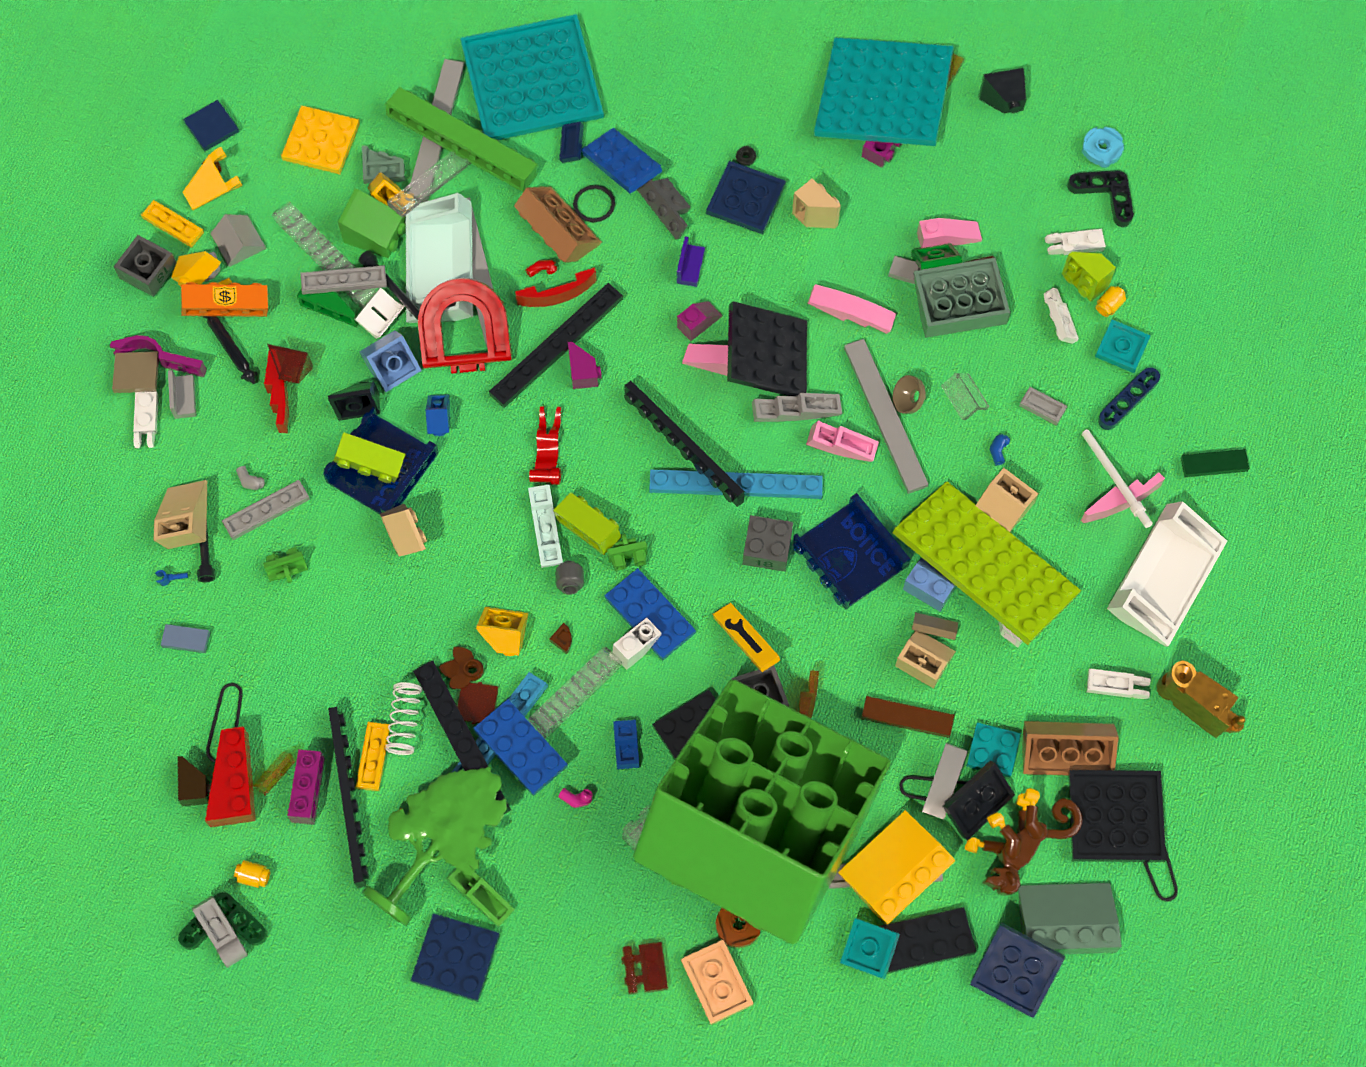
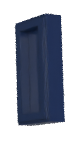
M581 121L562 125L559 157L562 163L581 160L584 127Z

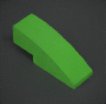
M455 867L445 878L498 927L515 910L476 873L472 876L465 875L463 871Z

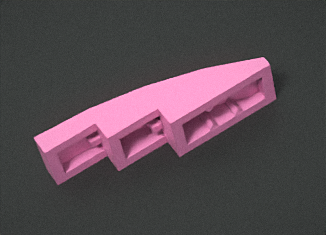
M816 284L813 286L808 300V304L842 321L849 319L863 327L870 325L886 334L891 331L896 313L877 304Z
M1158 472L1144 485L1136 480L1128 488L1137 501H1141L1160 488L1165 478ZM1115 486L1084 512L1081 521L1088 523L1106 518L1129 508L1130 505Z

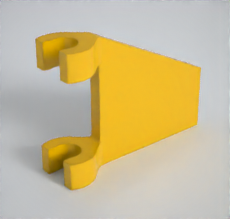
M221 147L209 154L183 191L193 211L227 192L243 186L238 176L231 178L226 183L223 181L214 162L221 161L227 157Z

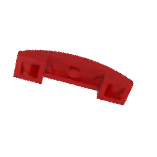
M595 267L575 273L574 282L538 293L535 286L515 291L517 305L546 307L569 301L584 293L596 282Z

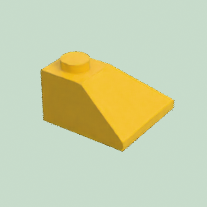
M485 607L476 630L497 653H503L506 656H519L523 646L528 613Z

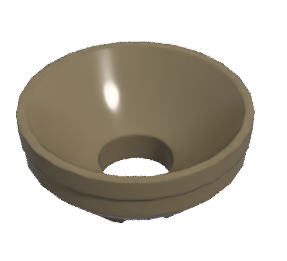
M906 375L896 383L892 399L894 407L898 412L913 414L923 405L926 399V391L923 382L918 377ZM916 391H919L918 401L915 402L914 394Z

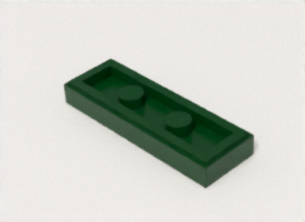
M1246 449L1181 456L1184 478L1248 472L1250 469Z

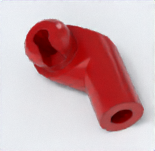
M538 260L526 268L525 271L531 278L542 270H546L548 274H553L557 271V266H555L553 260Z

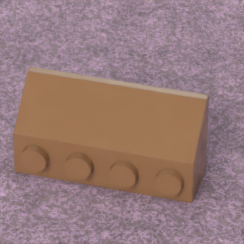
M551 186L526 187L514 205L519 211V215L529 222L532 229L544 239L545 244L551 247L557 253V257L563 262H576L602 243Z
M1024 721L1022 738L1023 774L1068 775L1069 770H1115L1119 738L1115 724Z

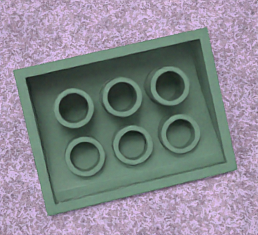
M995 257L913 272L920 319L925 338L1007 324L1010 310Z
M1110 883L1020 886L1018 889L1022 934L1061 954L1117 953L1121 948L1119 921Z

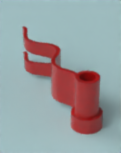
M540 406L539 427L537 429V456L535 469H530L529 481L549 482L551 485H560L561 468H557L561 407L556 408L553 427L550 429L549 434H546L544 407Z

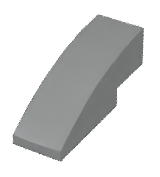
M948 743L945 744L922 812L941 819L945 818L946 811L942 806L953 795L968 750Z

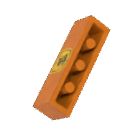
M195 282L181 284V316L267 317V285L252 283L250 285H241L239 283L219 285V283L215 282L208 283L207 285Z

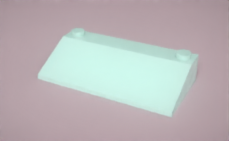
M459 193L406 207V296L420 310L426 296L442 282L454 278L472 279V202ZM457 301L450 304L444 310L441 322L458 321L473 317V304L466 301ZM406 308V322L418 323V320Z

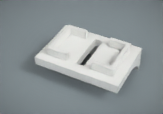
M379 288L355 320L377 339L382 336L405 306L396 302L382 288ZM374 307L378 312H380L386 318V321H384L371 308Z

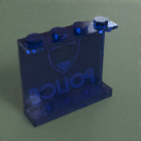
M372 408L369 413L364 414L361 424L357 429L352 430L350 435L405 454L395 483L382 482L378 479L379 477L371 474L370 476L358 473L357 469L351 467L349 469L339 467L337 462L334 461L326 465L323 475L326 483L376 513L381 514L402 505L439 452L437 445L429 441L427 445L380 418L377 415L376 409Z
M857 493L850 497L847 506L803 536L794 535V550L798 555L804 556L807 560L808 568L819 575L821 584L826 589L829 588L835 602L838 605L842 604L845 609L851 607L909 566V556Z

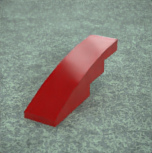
M269 346L264 386L267 393L271 394V409L273 413H277L276 426L278 432L288 433L289 406L284 373L274 346Z

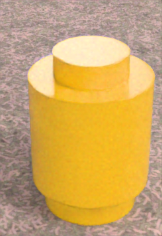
M1111 286L1097 301L1096 310L1104 317L1113 315L1126 301L1124 290L1118 286Z
M243 860L242 864H237L234 877H237V883L260 888V886L266 887L271 870L267 869L265 865Z

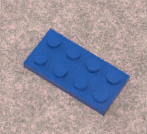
M614 128L582 149L583 156L630 194L662 172L661 165Z
M638 568L605 595V599L632 628L648 618L662 633L651 647L662 661L696 633L691 624Z
M509 699L474 727V731L533 796L568 767V764Z

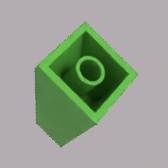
M356 188L338 221L343 243L366 251L370 250L374 254L388 259L391 253L396 251L398 239L406 230L403 214Z

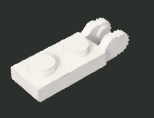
M1102 229L1061 234L1054 233L1045 237V242L1048 244L1061 243L1049 246L1047 249L1049 255H1068L1070 252L1089 253L1105 250Z
M135 392L133 429L135 448H141L142 434H147L148 447H154L158 417L157 392Z
M1089 669L1086 692L1149 699V691L1133 689V684L1148 686L1150 685V678L1134 676V674Z

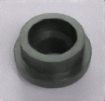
M743 146L737 151L736 160L743 166L752 165L756 160V152L750 146Z

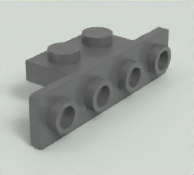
M668 178L656 181L651 179L639 187L637 191L676 240L680 239L687 228V224L680 214L688 213L691 207Z

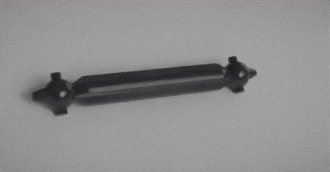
M202 316L207 319V324L237 369L243 373L241 379L255 384L257 372L250 369L249 363L219 318L216 316Z

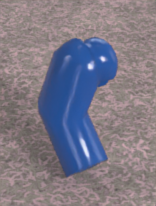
M997 435L990 446V452L996 466L1005 463L1002 449L1010 443L1007 435Z

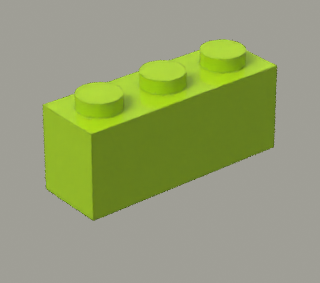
M343 432L333 461L337 462L339 467L345 469L351 467L357 469L358 473L370 476L371 474L379 477L378 479L382 482L395 483L405 454Z
M570 492L553 510L559 523L603 555L607 553V549L612 548L621 538L618 523L612 518L608 520L604 517L597 507H590L582 496L577 497Z

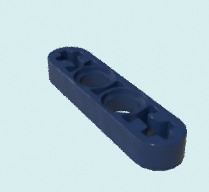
M1151 367L1144 369L1100 413L1098 418L1100 427L1105 430L1115 428L1157 386L1160 380L1158 370ZM1153 376V380H1149L1145 386L1143 383L1145 382L1146 377ZM1132 388H1139L1142 395L1134 396L1130 390ZM1117 402H1126L1128 408L1126 410L1119 409ZM1114 412L1115 415L1113 416L1112 421L1106 422L1105 417H1110Z

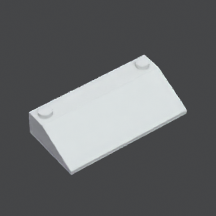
M1183 501L1167 504L1107 609L1125 624L1166 647L1169 646L1227 540Z

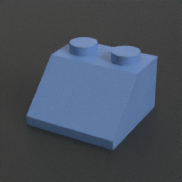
M396 330L359 351L368 369L385 392L422 371L403 335Z
M921 558L905 580L903 590L941 612L957 586Z

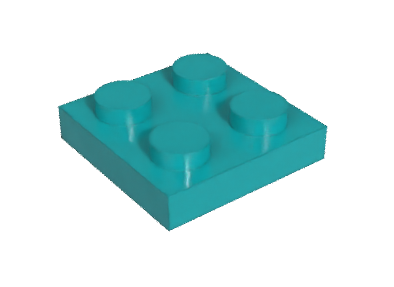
M1111 320L1095 357L1134 373L1151 335Z
M976 723L966 767L980 770L989 761L996 763L1004 777L1011 778L1021 733Z
M855 918L840 963L885 979L900 934Z

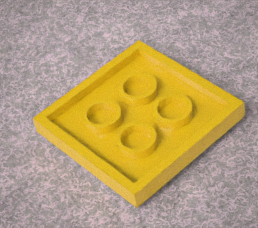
M301 105L281 155L282 160L341 174L360 125L359 120Z

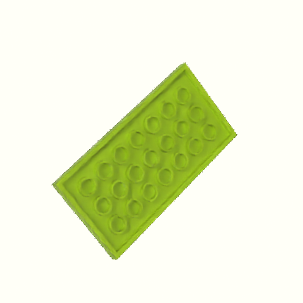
M948 481L945 482L895 527L893 534L1024 643L1029 645L1080 594L1081 590L1002 525L976 507L975 503Z

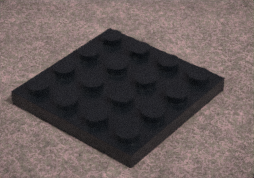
M732 301L729 304L727 381L786 396H798L799 393H807V320Z
M1069 770V800L1079 807L1082 814V826L1078 833L1071 837L1072 861L1165 863L1166 849L1161 771ZM1070 812V825H1072L1073 817Z

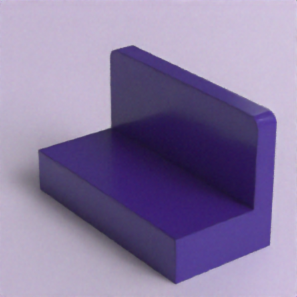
M686 236L684 237L677 268V284L697 287L705 247L690 245L689 237Z

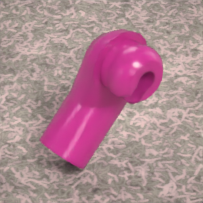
M563 788L558 795V798L573 808L589 805L593 797V793L589 789H584L581 793L574 795L566 788Z

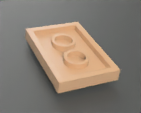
M724 940L681 959L710 1025L753 1006L754 1003Z

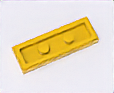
M155 200L141 214L144 220L191 248L204 234L202 228Z
M367 723L356 782L357 789L379 791L386 756L385 746L388 744L386 738L390 734L388 729L390 724Z

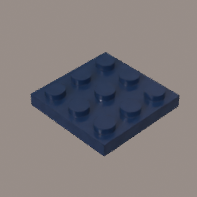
M729 161L706 209V214L763 235L785 188L786 181Z
M433 914L411 982L479 1002L500 933Z
M1001 923L970 985L1034 1018L1065 956Z

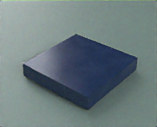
M218 100L183 119L184 124L204 152L239 133L238 127Z

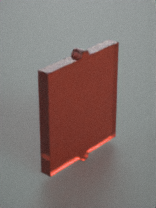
M478 682V684L469 683L466 687L462 688L457 707L464 721L476 724L495 710L499 687Z

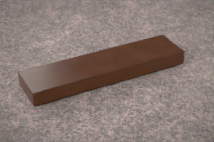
M866 696L861 719L950 738L954 715Z

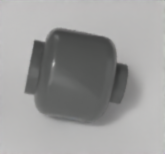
M565 561L560 564L555 572L557 589L567 595L576 594L584 586V570L582 566L574 561Z

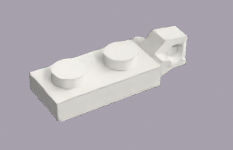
M1051 288L1044 293V299L1050 309V317L1056 326V334L1060 341L1073 344L1079 338L1066 303L1062 302L1058 289Z

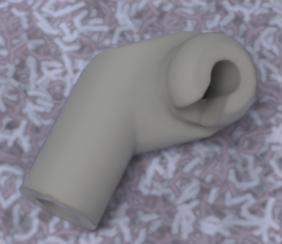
M246 466L236 469L239 480L244 488L258 490L264 487V479L249 475Z

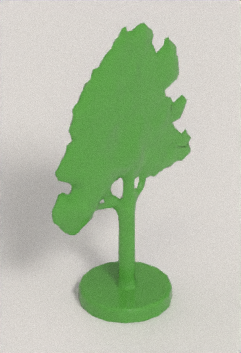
M490 767L467 771L462 769L458 772L441 775L436 781L429 784L427 790L409 795L407 803L410 812L407 815L402 808L392 812L388 818V832L392 840H409L417 850L416 859L388 897H384L370 886H366L361 893L391 917L407 926L411 918L396 904L428 863L440 861L443 858L446 863L460 869L465 875H474L475 869H479L480 860L476 859V847L482 850L492 845L491 838L484 837V825L496 827L507 810V799L495 800L497 791L502 786L501 777L491 773ZM426 837L431 838L432 844L424 852L422 846L423 839ZM439 851V854L434 857L435 852Z

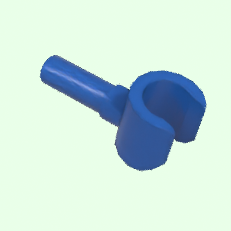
M158 570L155 573L158 577L164 576L162 580L156 581L161 586L168 585L172 580L188 578V573L167 574L163 570Z

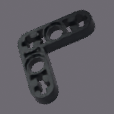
M1124 172L1074 173L1070 176L1067 184L1070 192L1074 194L1109 192L1114 223L1119 227H1127L1131 224L1134 213L1128 177ZM1100 179L1103 185L1096 186L1092 183V180ZM1118 195H1122L1125 197L1126 201L1120 203L1115 199V197ZM1122 209H1124V217H1127L1126 220H1124L1123 217L1120 216Z

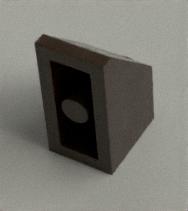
M178 756V801L182 806L208 804L212 783L183 756Z

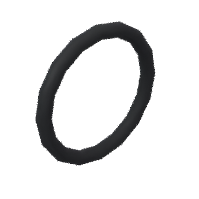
M586 186L580 189L574 197V211L585 221L601 222L609 218L613 213L615 199L610 190L603 186ZM587 190H602L610 197V210L602 217H586L579 211L577 205L578 198Z

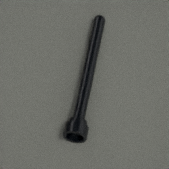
M367 250L360 255L358 261L363 267L379 266L377 264V257L372 251ZM386 274L387 287L418 320L419 309Z
M207 525L206 542L200 543L201 565L197 570V579L200 582H212L215 580V569L210 565Z

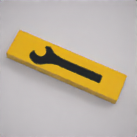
M729 603L713 614L717 623L761 672L780 661L779 655L732 603Z

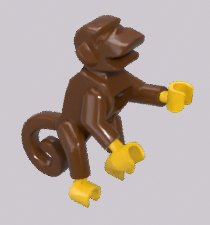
M1028 788L1025 794H1019L1016 800V805L1022 807L1018 814L1017 833L1013 831L1009 824H1005L1002 814L994 813L987 817L989 825L992 828L999 826L1001 829L999 832L1007 841L983 840L982 842L977 838H970L967 841L965 850L977 853L978 847H981L982 851L994 852L999 857L1002 868L996 867L991 869L990 873L995 876L987 877L983 880L982 884L991 887L992 890L997 889V894L1009 896L1017 892L1020 888L1018 870L1031 861L1041 841L1046 838H1071L1080 830L1082 814L1079 807L1073 801L1064 798L1056 801L1052 806V815L1060 823L1068 821V816L1062 814L1061 809L1064 807L1071 812L1073 824L1066 830L1047 829L1044 823L1038 821V807L1036 803L1040 794L1032 788Z

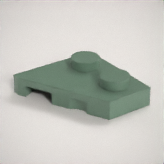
M362 146L364 184L371 183L380 172L393 182L405 181L404 160L402 158L389 156L382 151L378 153L369 150L368 146Z

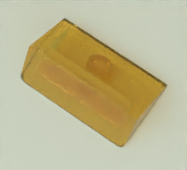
M282 752L253 786L263 795H267L295 763L293 756L288 752Z

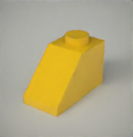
M381 172L367 187L374 198L403 214L404 217L406 216V207L415 205L393 181Z
M206 251L179 256L171 278L178 282L180 287L181 284L188 282L202 284L219 267L221 262Z

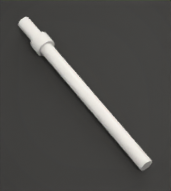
M1089 430L1083 431L1082 436L1129 503L1133 515L1139 518L1145 528L1150 527L1152 521L1145 513L1146 509L1143 504L1134 497Z

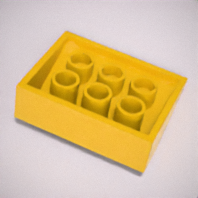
M904 810L849 861L838 874L886 925L956 860Z

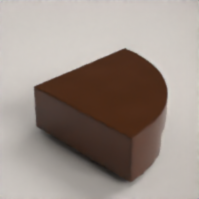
M563 623L550 637V642L567 654L572 645V637L568 626Z

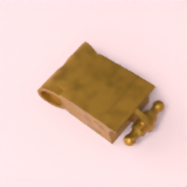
M1187 661L1177 662L1158 681L1156 685L1158 694L1166 700H1171L1173 706L1215 738L1223 732L1237 733L1243 729L1246 721L1245 717L1242 715L1237 716L1230 710L1239 697L1201 671L1197 672L1191 663Z

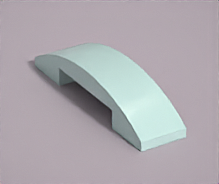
M550 485L528 488L541 568L560 565L563 563Z

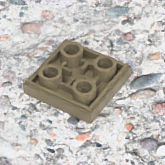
M158 351L115 353L113 392H156L159 365Z

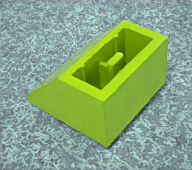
M1070 252L1062 275L1068 283H1072L1078 289L1081 296L1091 302L1109 288L1116 267L1101 253Z

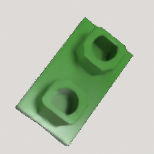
M624 533L621 534L622 540L614 544L615 548L607 549L609 563L612 562L615 571L626 569L625 559L633 558L634 564L637 567L646 565V541L636 543L635 538L627 539Z
M294 547L286 551L287 556L278 558V555L275 554L267 556L266 563H263L269 581L286 578L288 583L293 582L291 576L308 570L302 551L299 552Z

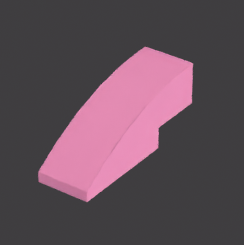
M817 421L811 426L806 445L835 455L872 462L874 461L879 442L842 426L835 428Z

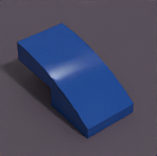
M636 720L613 721L617 770L640 768Z

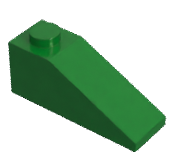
M301 287L297 295L300 306L357 327L356 314L336 292L302 295Z

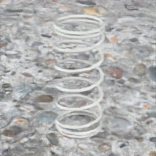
M399 682L393 685V695L398 699L391 703V706L396 711L389 715L394 723H391L388 729L394 734L386 738L389 744L385 746V749L393 754L410 755L414 753L415 749L413 746L403 743H391L389 737L398 735L406 738H415V734L396 733L390 729V726L394 724L417 726L418 724L411 721H397L392 718V714L402 712L417 715L419 712L409 709L400 710L394 707L393 703L400 700L409 703H420L421 701L416 698H400L395 695V691L401 694L416 695L422 692V687L414 683ZM404 688H414V689H418V690L411 691V690H403V689H404ZM390 747H398L401 749H407L408 751L391 749Z

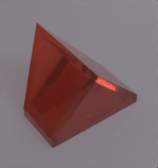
M267 344L279 375L278 379L299 384L312 370L313 364L307 352Z

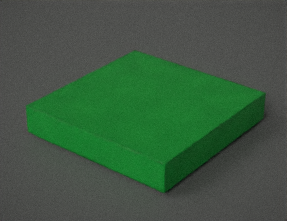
M951 243L911 250V256L921 270L962 263V256Z

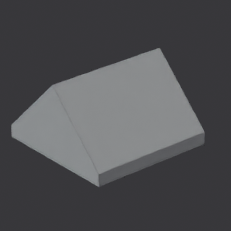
M225 214L210 233L229 267L266 249L248 215Z

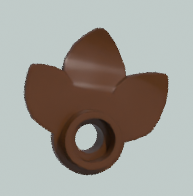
M453 647L454 660L439 666L442 674L451 679L449 687L453 689L466 687L470 681L480 679L484 673L482 663L474 659L470 650L463 647ZM471 668L477 669L475 673H469Z

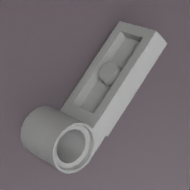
M213 896L192 907V911L227 968L248 956Z

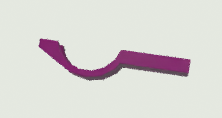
M136 335L111 341L110 348L115 349L114 355L115 353H131L137 349L146 348L155 352L158 351L159 360L164 368L204 377L207 371L202 360L165 352L156 340L148 336Z

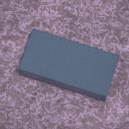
M165 624L161 646L162 648L206 653L210 631Z

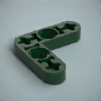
M221 892L214 896L219 907L220 904L218 902L221 899L223 901L227 900L226 903L233 910L229 913L224 907L220 909L230 925L243 938L255 946L261 945L266 941L267 930L231 895ZM238 913L246 915V920L241 925H236L233 921L234 916ZM195 916L181 930L178 940L185 949L193 950L208 935ZM195 925H196L201 931H203V933H202L201 935H200V933H199L198 931L196 932V929H195V928H193ZM249 925L255 931H259L261 929V931L259 932L261 937L259 939H257L256 937L251 939L253 935L247 929ZM195 933V935L193 936L195 941L193 943L188 941L185 944V942L187 941L185 936L187 934L193 935Z

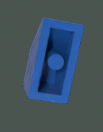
M449 394L428 395L425 409L427 434L443 436L449 433L450 430Z

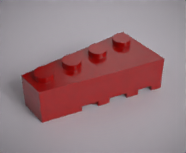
M244 726L221 730L205 822L210 828L256 821L249 734Z

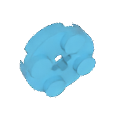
M1104 127L1103 129L1093 128L1084 138L1082 153L1090 162L1102 168L1109 167L1122 156L1124 150L1122 136L1110 127ZM1105 143L1107 149H1101L1098 144L1103 145Z

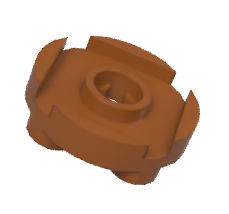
M721 908L716 918L717 934L729 947H747L753 944L760 936L761 930L754 928L746 920ZM736 918H739L740 921H745V925L742 926L741 930H738L737 927L734 928L732 925L735 923Z

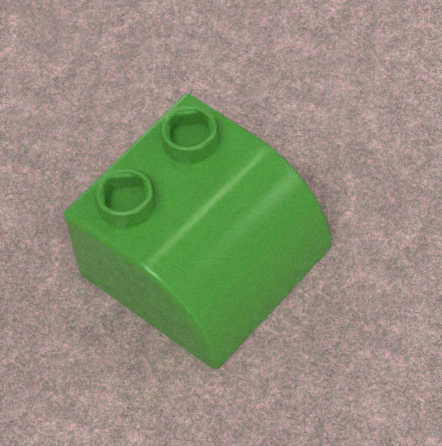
M730 680L658 784L633 858L637 863L662 875L672 884L686 888L746 920L754 928L768 932L789 944H796L843 863L881 787L891 762L887 757L737 680Z

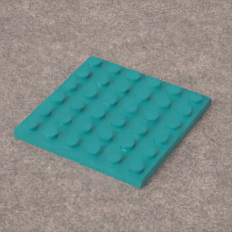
M577 14L460 38L483 134L490 138L500 140L558 128L564 124L604 118Z
M835 37L814 135L816 137L936 146L953 57V46Z

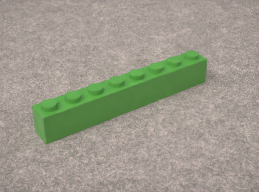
M399 87L386 102V116L522 192L537 175L538 164L531 158H526L517 153L513 148H508L501 144L497 139L490 138L479 129H474L461 119H456L449 115L445 110H440L431 105L427 100H422L415 96L411 91H406Z

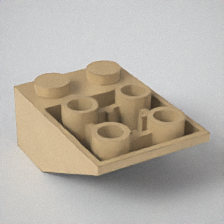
M206 480L167 489L154 520L155 542L167 549L206 542Z

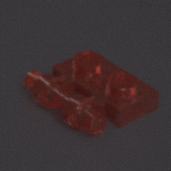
M662 942L639 945L638 955L632 954V946L622 948L623 956L621 960L622 965H625L626 972L624 983L628 988L629 995L638 993L637 985L644 984L645 993L668 990ZM641 963L642 975L635 976L634 964Z

